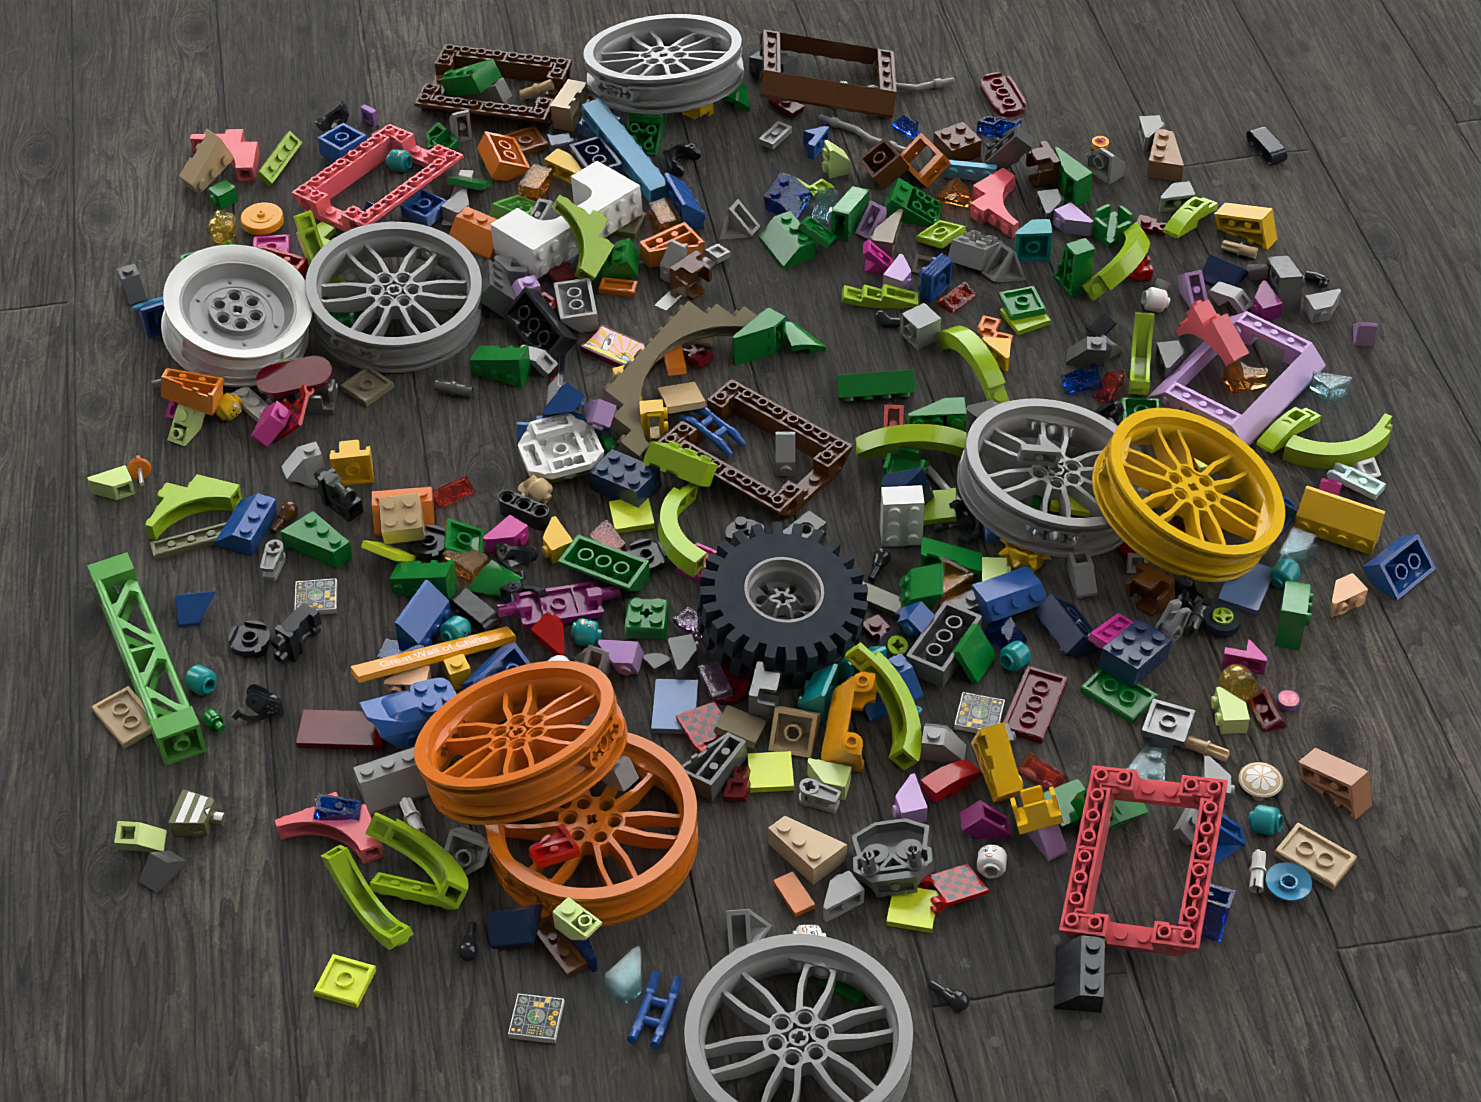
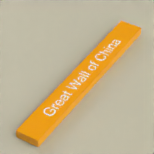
M506 626L351 666V673L361 683L442 662L445 659L460 654L465 656L516 642V635Z

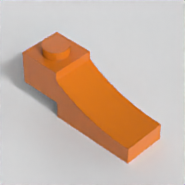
M682 345L664 355L668 376L687 374Z

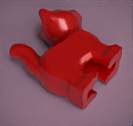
M1145 256L1125 279H1132L1137 282L1152 280L1153 267L1152 265L1148 266L1150 264L1149 256Z

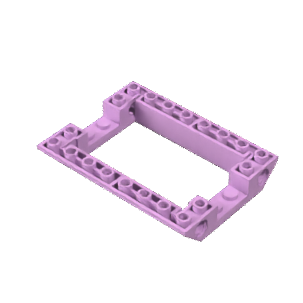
M1246 311L1230 317L1243 343L1251 345L1257 338L1273 344L1285 350L1282 362L1290 366L1242 415L1185 387L1218 354L1205 341L1147 398L1160 399V408L1182 411L1188 409L1221 425L1250 446L1325 368L1326 364L1312 342Z

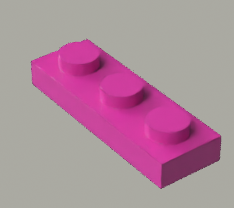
M1117 613L1092 631L1088 640L1093 642L1096 647L1102 649L1130 626L1133 621Z

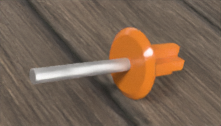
M136 455V459H132L129 462L127 470L131 478L139 480L140 486H144V479L151 474L152 466L148 460Z

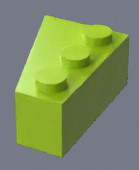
M650 441L643 464L657 466L660 468V471L665 473L667 471L677 475L678 478L699 486H711L718 464L711 462L712 458L705 455L697 456L695 455L696 451L689 448H679L680 444L669 441V443Z

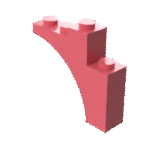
M226 129L225 134H215L221 138L235 157L230 163L236 170L237 180L255 181L260 159L258 142H246L243 129ZM191 134L190 141L193 152L197 151V144L202 143L206 134Z
M1002 168L973 185L972 199L974 201L970 204V217L981 225L986 222L990 223L1013 239L1016 236V231H1018L1019 222L1008 213L1003 202L1008 194L1015 189L1016 176Z
M1209 299L1203 302L1198 300L1190 305L1191 309L1186 312L1188 315L1187 319L1180 322L1181 326L1175 330L1178 337L1184 334H1191L1203 339L1218 353L1226 366L1249 354L1228 314L1226 313L1222 316L1216 314Z
M336 792L316 798V806L306 808L303 811L275 820L280 840L303 835L323 836L347 845L359 856L363 864L384 857L382 842L365 834L372 820L366 804L344 811Z

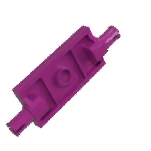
M594 581L546 588L548 595L539 598L538 594L532 591L514 593V602L497 604V613L499 618L517 614L523 630L531 629L547 611L551 615L556 614L563 623L575 622L580 618H600L604 616L603 600L620 598V589H618V586L595 587Z

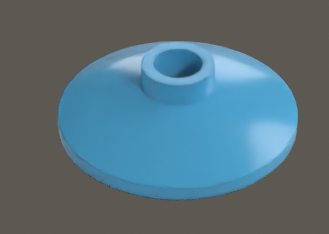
M163 296L137 304L131 309L139 311L141 308L163 302Z
M1288 862L1278 863L1272 866L1266 874L1265 882L1268 890L1281 900L1299 901L1304 899L1311 891L1312 880L1309 873L1297 864Z

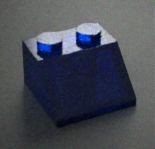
M780 172L763 196L765 209L777 215L791 211L798 220L813 198V194L796 177Z

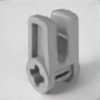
M271 540L265 545L260 569L263 571V580L276 581L286 561V555L283 552L284 546L280 540Z
M1179 599L1171 600L1155 626L1156 630L1172 638V642L1181 637L1191 614V610L1187 607L1180 609L1182 602Z
M805 778L800 782L799 802L801 805L833 814L836 813L840 805V790L818 782L813 778Z

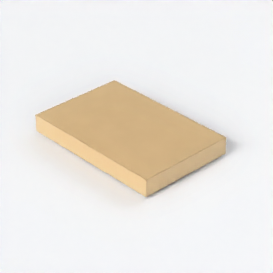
M695 382L658 388V394L663 399V404L667 407L668 414L706 407L705 400Z
M129 686L91 706L95 715L124 749L152 733V726H149L144 714L145 708L143 703Z
M1300 823L1294 826L1274 851L1275 857L1284 862L1301 866L1309 873L1311 878L1332 890L1355 863L1357 858L1356 855Z

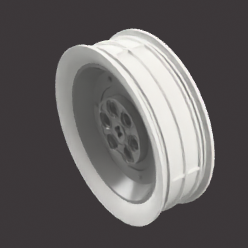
M220 245L199 250L178 263L169 274L165 283L163 293L165 309L161 321L164 344L175 361L188 372L222 377L223 386H257L256 376L262 368L271 364L281 363L287 358L293 360L303 358L309 340L308 326L313 313L306 295V281L290 263L263 249L245 245Z

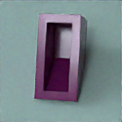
M1262 281L1254 297L1251 308L1252 313L1266 321L1280 318L1283 303L1266 281Z
M980 800L960 812L962 831L976 839L1009 838L1012 836L1009 817Z

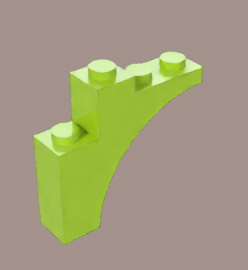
M559 194L551 208L564 218L575 235L579 251V261L574 275L579 279L590 278L592 282L614 247L608 239L600 236L609 219L594 209L589 214L585 209L578 207L568 198Z
M198 474L189 482L188 488L166 482L157 494L159 505L156 506L154 513L147 519L145 524L149 539L157 540L168 527L193 514L214 510L233 512L240 500H242L239 484Z

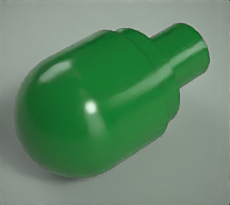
M606 433L599 436L605 455L612 449L617 450L618 445L614 439L608 437Z
M208 709L203 713L202 720L209 729L217 730L220 733L226 729L222 716L216 710Z

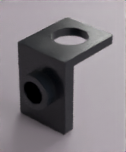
M1103 313L1091 326L1083 319L1081 320L1085 329L1093 337L1106 336L1117 325L1106 313Z

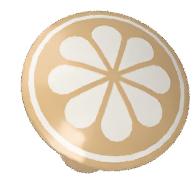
M1254 762L1241 769L1238 783L1245 792L1252 795L1254 800L1262 801L1280 792L1283 786V778L1275 767L1267 763Z

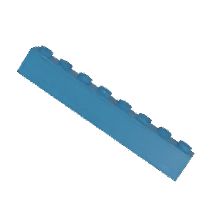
M600 98L582 104V118L596 136L601 135L621 161L623 170L632 181L640 185V190L646 199L652 203L665 198V178L661 175L659 168L653 165L650 157L645 155L642 147L638 146L633 136L628 134L625 126L620 124L616 115L612 114L609 110L608 105L604 104Z

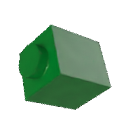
M226 179L208 188L210 203L213 206H217L220 210L238 201L236 187Z

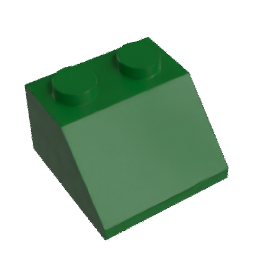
M942 564L913 568L906 576L904 575L901 578V595L899 599L901 608L922 601L931 611L943 596Z

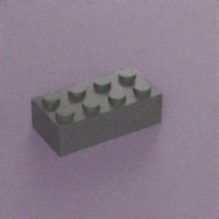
M944 601L936 612L935 617L906 655V659L912 665L916 676L943 688L960 664L953 653L954 649L972 624L978 623L981 628L982 616Z

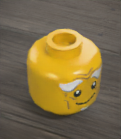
M225 393L215 413L222 421H232L242 412L241 404L243 402L238 395Z

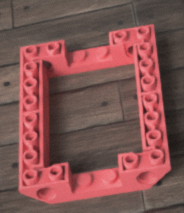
M389 124L312 177L309 181L299 186L292 192V196L305 212L312 211L314 218L347 232L360 226L379 222L418 191L424 189L452 169L464 158V155L439 144L431 150L421 148L416 145L413 133ZM393 149L407 150L412 156L413 163L425 167L380 201L373 204L366 212L361 211L356 206H351L346 211L331 206V198L384 162L386 156Z
M1092 765L1059 932L1073 939L1081 935L1105 937V947L1176 957L1198 951L1228 780L1182 775L1181 783L1141 779L1137 770ZM1114 800L1199 809L1179 926L1170 925L1169 922L1155 921L1154 928L1112 923L1107 914L1095 913V915H1092Z

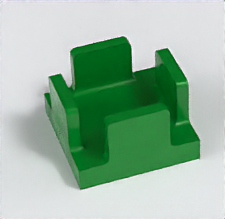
M1109 204L1095 210L1092 235L1108 248L1126 241L1122 232L1132 225L1133 214L1122 205L1118 207V214L1115 211L1110 213L1111 206Z
M901 446L899 455L887 453L883 466V478L886 474L919 467L923 468L926 475L929 460L920 459L918 449Z

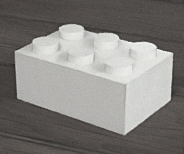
M922 485L881 487L880 534L882 547L921 545L924 520Z

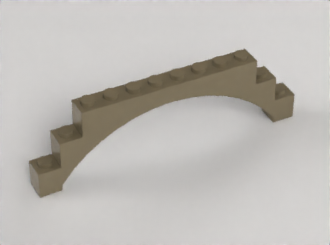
M690 301L684 306L680 305L675 312L676 315L674 317L670 316L665 322L666 326L664 328L660 327L654 334V339L649 338L644 345L645 348L643 350L639 349L633 357L634 360H629L623 367L624 371L622 373L619 371L614 376L613 383H607L602 390L604 394L601 400L617 405L610 428L621 436L617 442L619 446L616 451L640 460L649 447V443L645 440L642 430L639 401L645 376L658 360L676 347L694 340L716 336L733 337L747 323L757 317L756 314L745 306L740 311L736 310L733 314H730L717 303L712 309L709 307L705 312Z

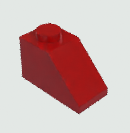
M547 611L531 628V637L554 656H565L563 622L556 614L551 615Z

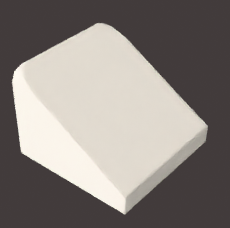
M1374 457L1352 465L1353 468L1373 478L1381 476Z

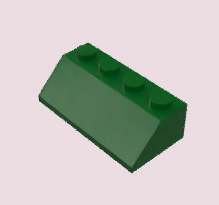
M914 369L835 376L838 398H843V402L854 401V397H862V400H872L873 396L880 395L881 399L892 398V394H899L900 397H911V393L916 392Z
M579 534L558 560V564L628 591H641L650 578L648 560Z

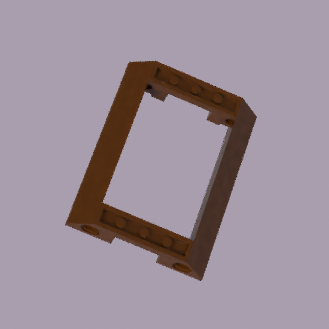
M763 30L760 33L759 52L760 56H762L760 97L866 115H876L883 118H893L897 93L894 51ZM780 50L873 65L874 63L873 74L878 77L877 88L781 73Z
M444 44L434 63L436 75L432 83H424L414 105L422 110L445 113L469 110L470 116L551 126L553 121L551 120L550 105L567 80L570 79L572 60ZM493 58L502 78L544 82L551 79L554 89L547 91L542 98L537 97L533 110V107L510 105L507 103L446 97L447 93L440 79L445 76L444 73L448 70H456Z
M733 379L707 399V408L724 422L735 414L775 437L776 432H795V448L813 457V470L798 484L787 481L776 494V491L698 448L697 446L706 437L698 432L695 427L684 421H681L658 441L660 443L673 441L680 444L679 448H689L696 451L695 455L697 456L705 455L712 458L711 462L718 464L714 478L777 514L793 517L841 473L853 448V445ZM701 416L697 420L701 422L705 417ZM712 422L706 428L713 433L719 427Z

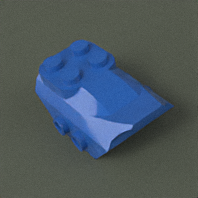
M434 678L413 683L410 686V690L359 702L367 720L375 725L382 739L398 748L415 745L420 731L430 717L457 694L448 680Z

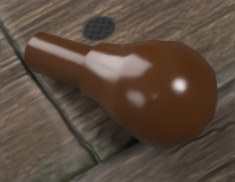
M286 501L282 504L277 516L278 519L270 527L272 533L276 534L284 523H287L298 514L299 510L295 502Z

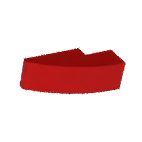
M968 759L956 761L939 768L921 779L920 789L926 797L936 804L947 795L950 798L982 776L983 773Z

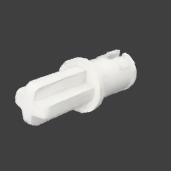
M410 797L402 798L399 804L404 814V822L425 834L426 829L420 819L421 813L416 810Z
M1260 849L1252 853V864L1249 868V891L1256 894L1257 887H1259V893L1264 891V876L1267 874L1265 868L1266 853Z

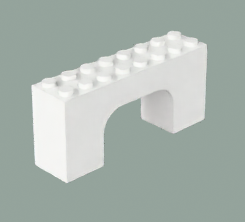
M596 161L571 176L574 204L585 209L589 214L594 209L609 219L600 233L601 237H607L643 214L640 185L602 163ZM516 208L490 224L495 254L513 257L516 267H528L529 275H535L536 279L545 275L554 266H559L562 261L566 262L579 254L575 235L562 216L553 220H538Z

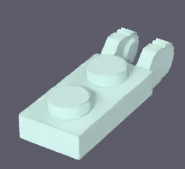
M1335 463L1333 466L1334 470L1327 472V478L1343 482L1342 485L1373 500H1376L1385 489L1386 483L1341 463Z

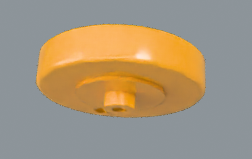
M272 203L253 204L246 208L240 216L242 228L252 235L271 234L277 231L284 223L281 208Z

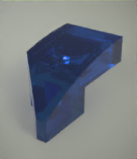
M902 115L893 122L892 127L910 138L915 139L920 134L918 130L919 122H913L906 115Z

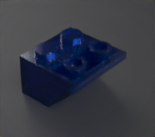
M1210 883L1201 937L1221 943L1233 905L1235 890ZM1179 913V916H1178V920H1177L1176 926H1179L1178 923H1179L1180 913Z

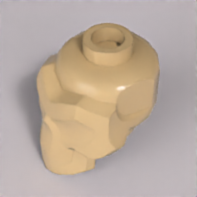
M533 475L518 486V491L525 497L546 504L552 498L553 487L545 478H537Z

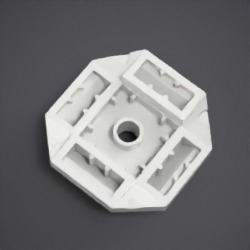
M568 412L531 421L527 431L518 443V451L530 477L535 475L537 478H545L551 484L589 474V471L604 457V450L594 428L591 427L592 425L576 419L574 415Z

